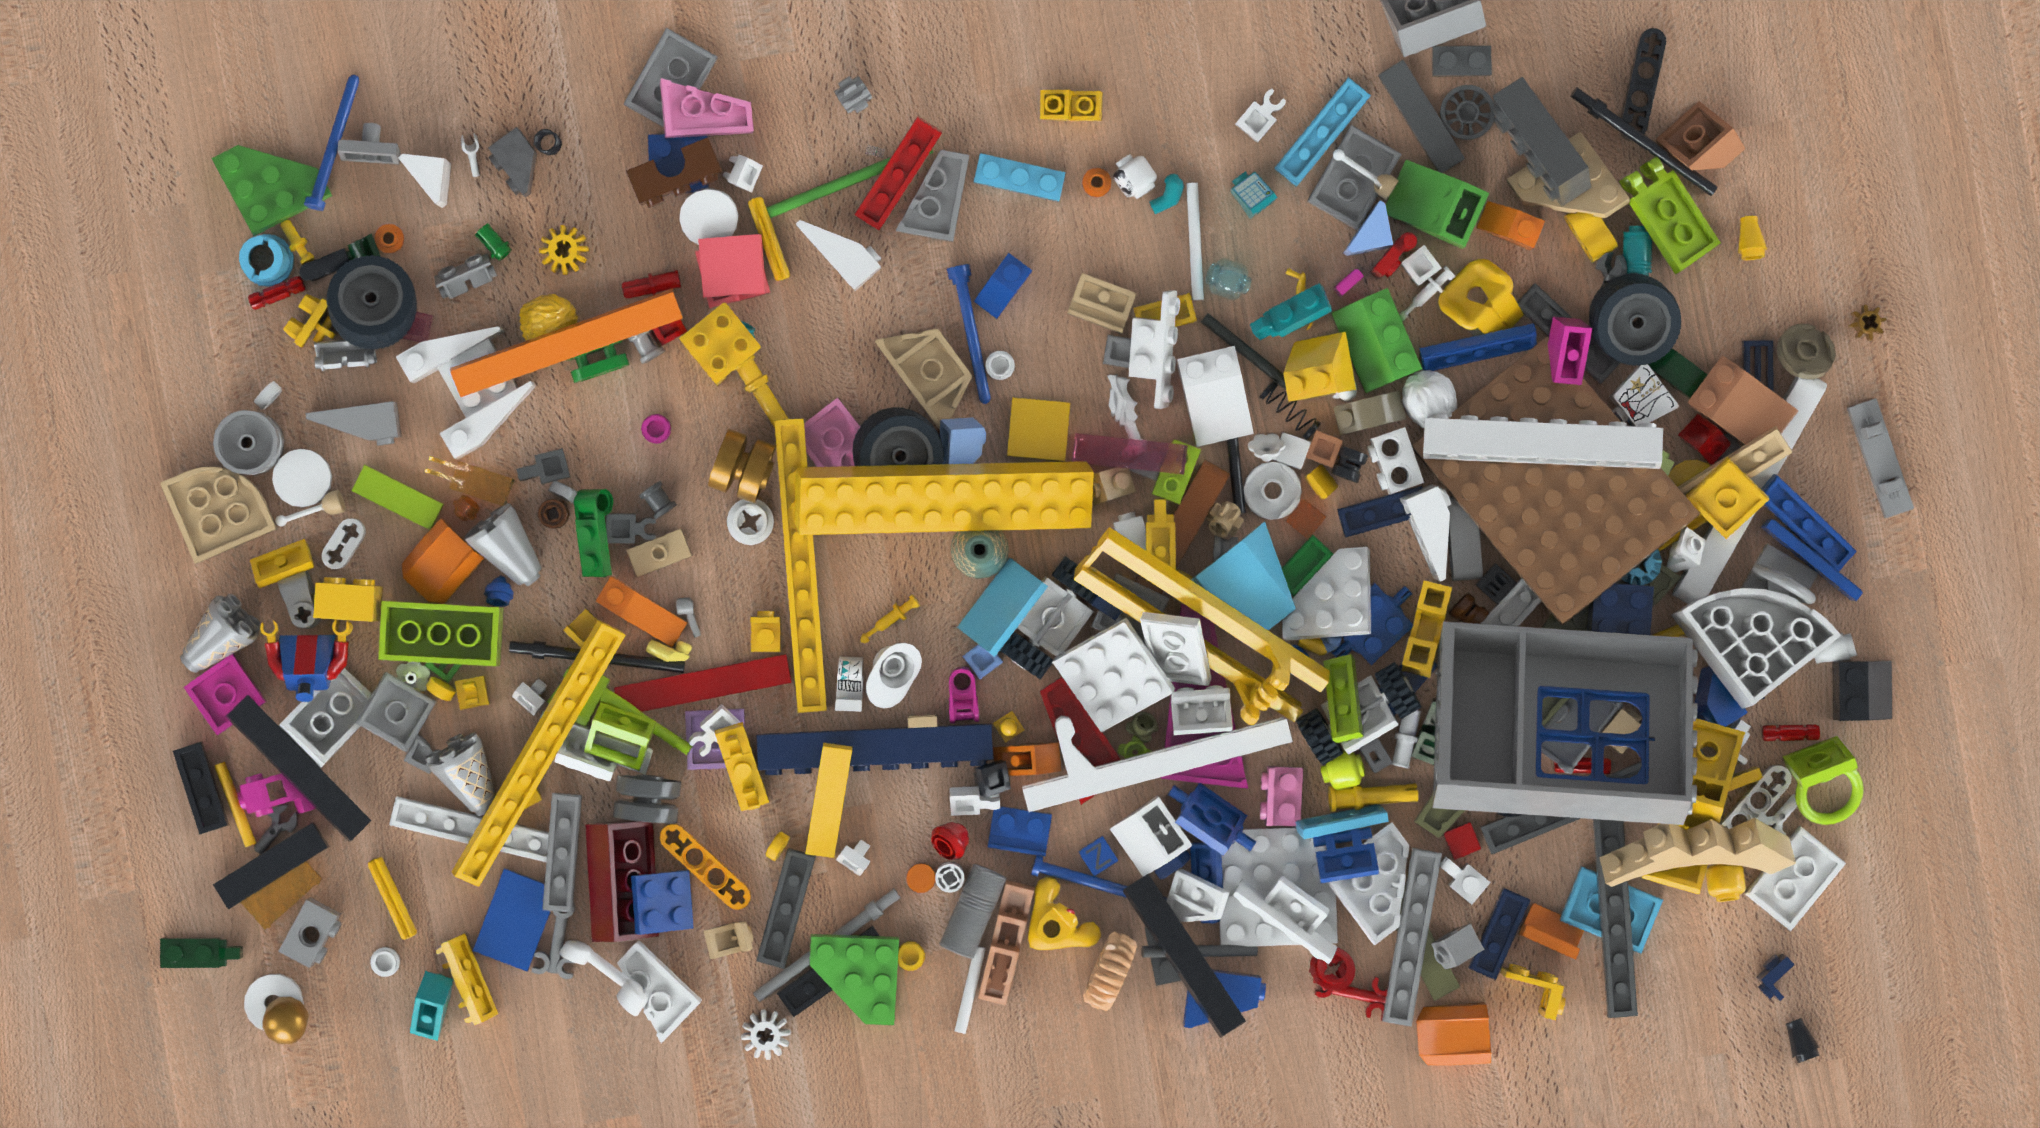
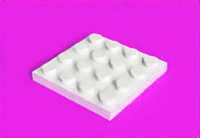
M1296 827L1243 829V833L1257 842L1250 852L1235 842L1230 846L1225 855H1222L1223 889L1229 891V896L1219 922L1220 945H1241L1247 947L1301 945L1290 940L1285 932L1275 925L1265 922L1262 916L1253 909L1244 907L1233 896L1242 879L1264 895H1267L1281 876L1287 878L1330 909L1326 918L1315 931L1331 943H1338L1336 894L1327 882L1320 883L1316 852L1325 851L1326 846L1314 847L1313 839H1303L1297 832Z

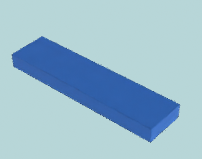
M1534 323L1419 348L1420 364L1422 370L1435 371L1531 350L1537 345V331Z
M1773 474L1761 488L1770 499L1764 505L1803 543L1837 571H1840L1857 552L1778 475Z
M1767 519L1760 527L1812 570L1818 572L1822 578L1849 600L1857 601L1863 594L1860 588L1776 520Z

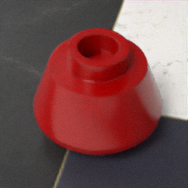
M948 822L937 826L932 830V845L942 857L948 860L961 859L969 843L968 831L965 826L955 822Z

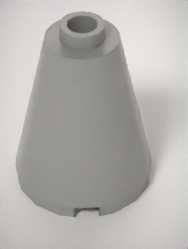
M507 503L490 513L491 517L485 521L481 520L464 538L468 545L517 585L525 583L526 586H529L541 576L538 572L542 567L515 508L510 503Z

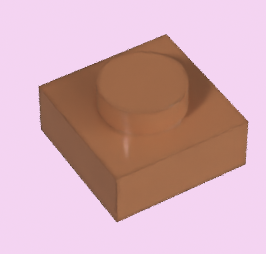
M1316 430L1306 458L1333 468L1343 440Z

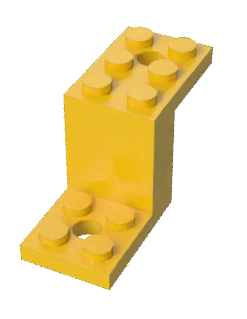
M1700 719L1693 721V730H1697L1696 748H1693V757L1697 758V772L1695 776L1693 775L1692 785H1697L1696 803H1693L1692 814L1686 816L1684 825L1677 826L1688 830L1710 819L1720 824L1745 732ZM1703 747H1712L1717 754L1713 757H1706L1700 750ZM1708 865L1678 867L1642 876V878L1700 894Z

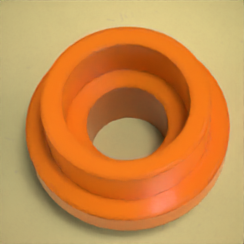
M1092 168L1083 177V189L1092 197H1102L1111 188V177L1104 169ZM1094 177H1099L1102 179L1103 184L1101 187L1095 188L1092 186L1091 180Z
M382 225L375 233L376 246L382 252L395 253L404 244V234L396 225ZM387 233L394 235V241L391 244H386L384 241V236Z

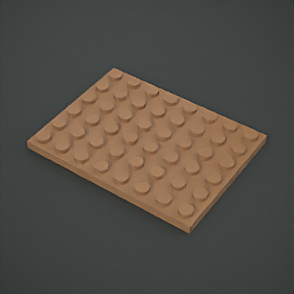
M1548 336L1452 412V416L1449 417V419H1461V416L1473 415L1477 416L1478 420H1490L1491 417L1500 416L1506 417L1508 421L1520 422L1521 418H1535L1538 420V423H1549L1551 419L1567 420V424H1579V421L1592 420L1596 421L1597 425L1608 426L1610 422H1621L1584 378L1582 385L1554 383L1552 381ZM1424 436L1412 444L1413 451L1562 626L1700 514L1661 468L1423 459Z

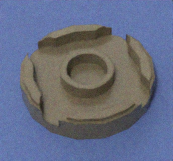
M1797 324L1789 327L1779 338L1776 349L1780 363L1790 374L1801 379L1814 380L1824 376L1829 371L1835 360L1836 352L1829 335L1824 331L1821 333L1815 329V326L1810 324Z

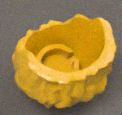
M556 294L540 295L530 302L523 304L522 308H520L519 322L521 324L520 330L523 332L522 337L527 341L578 323L577 310L567 299Z

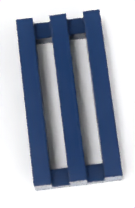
M1773 340L1742 341L1743 370L1750 374V347H1754V378L1760 382L1761 346H1766V387L1774 392Z

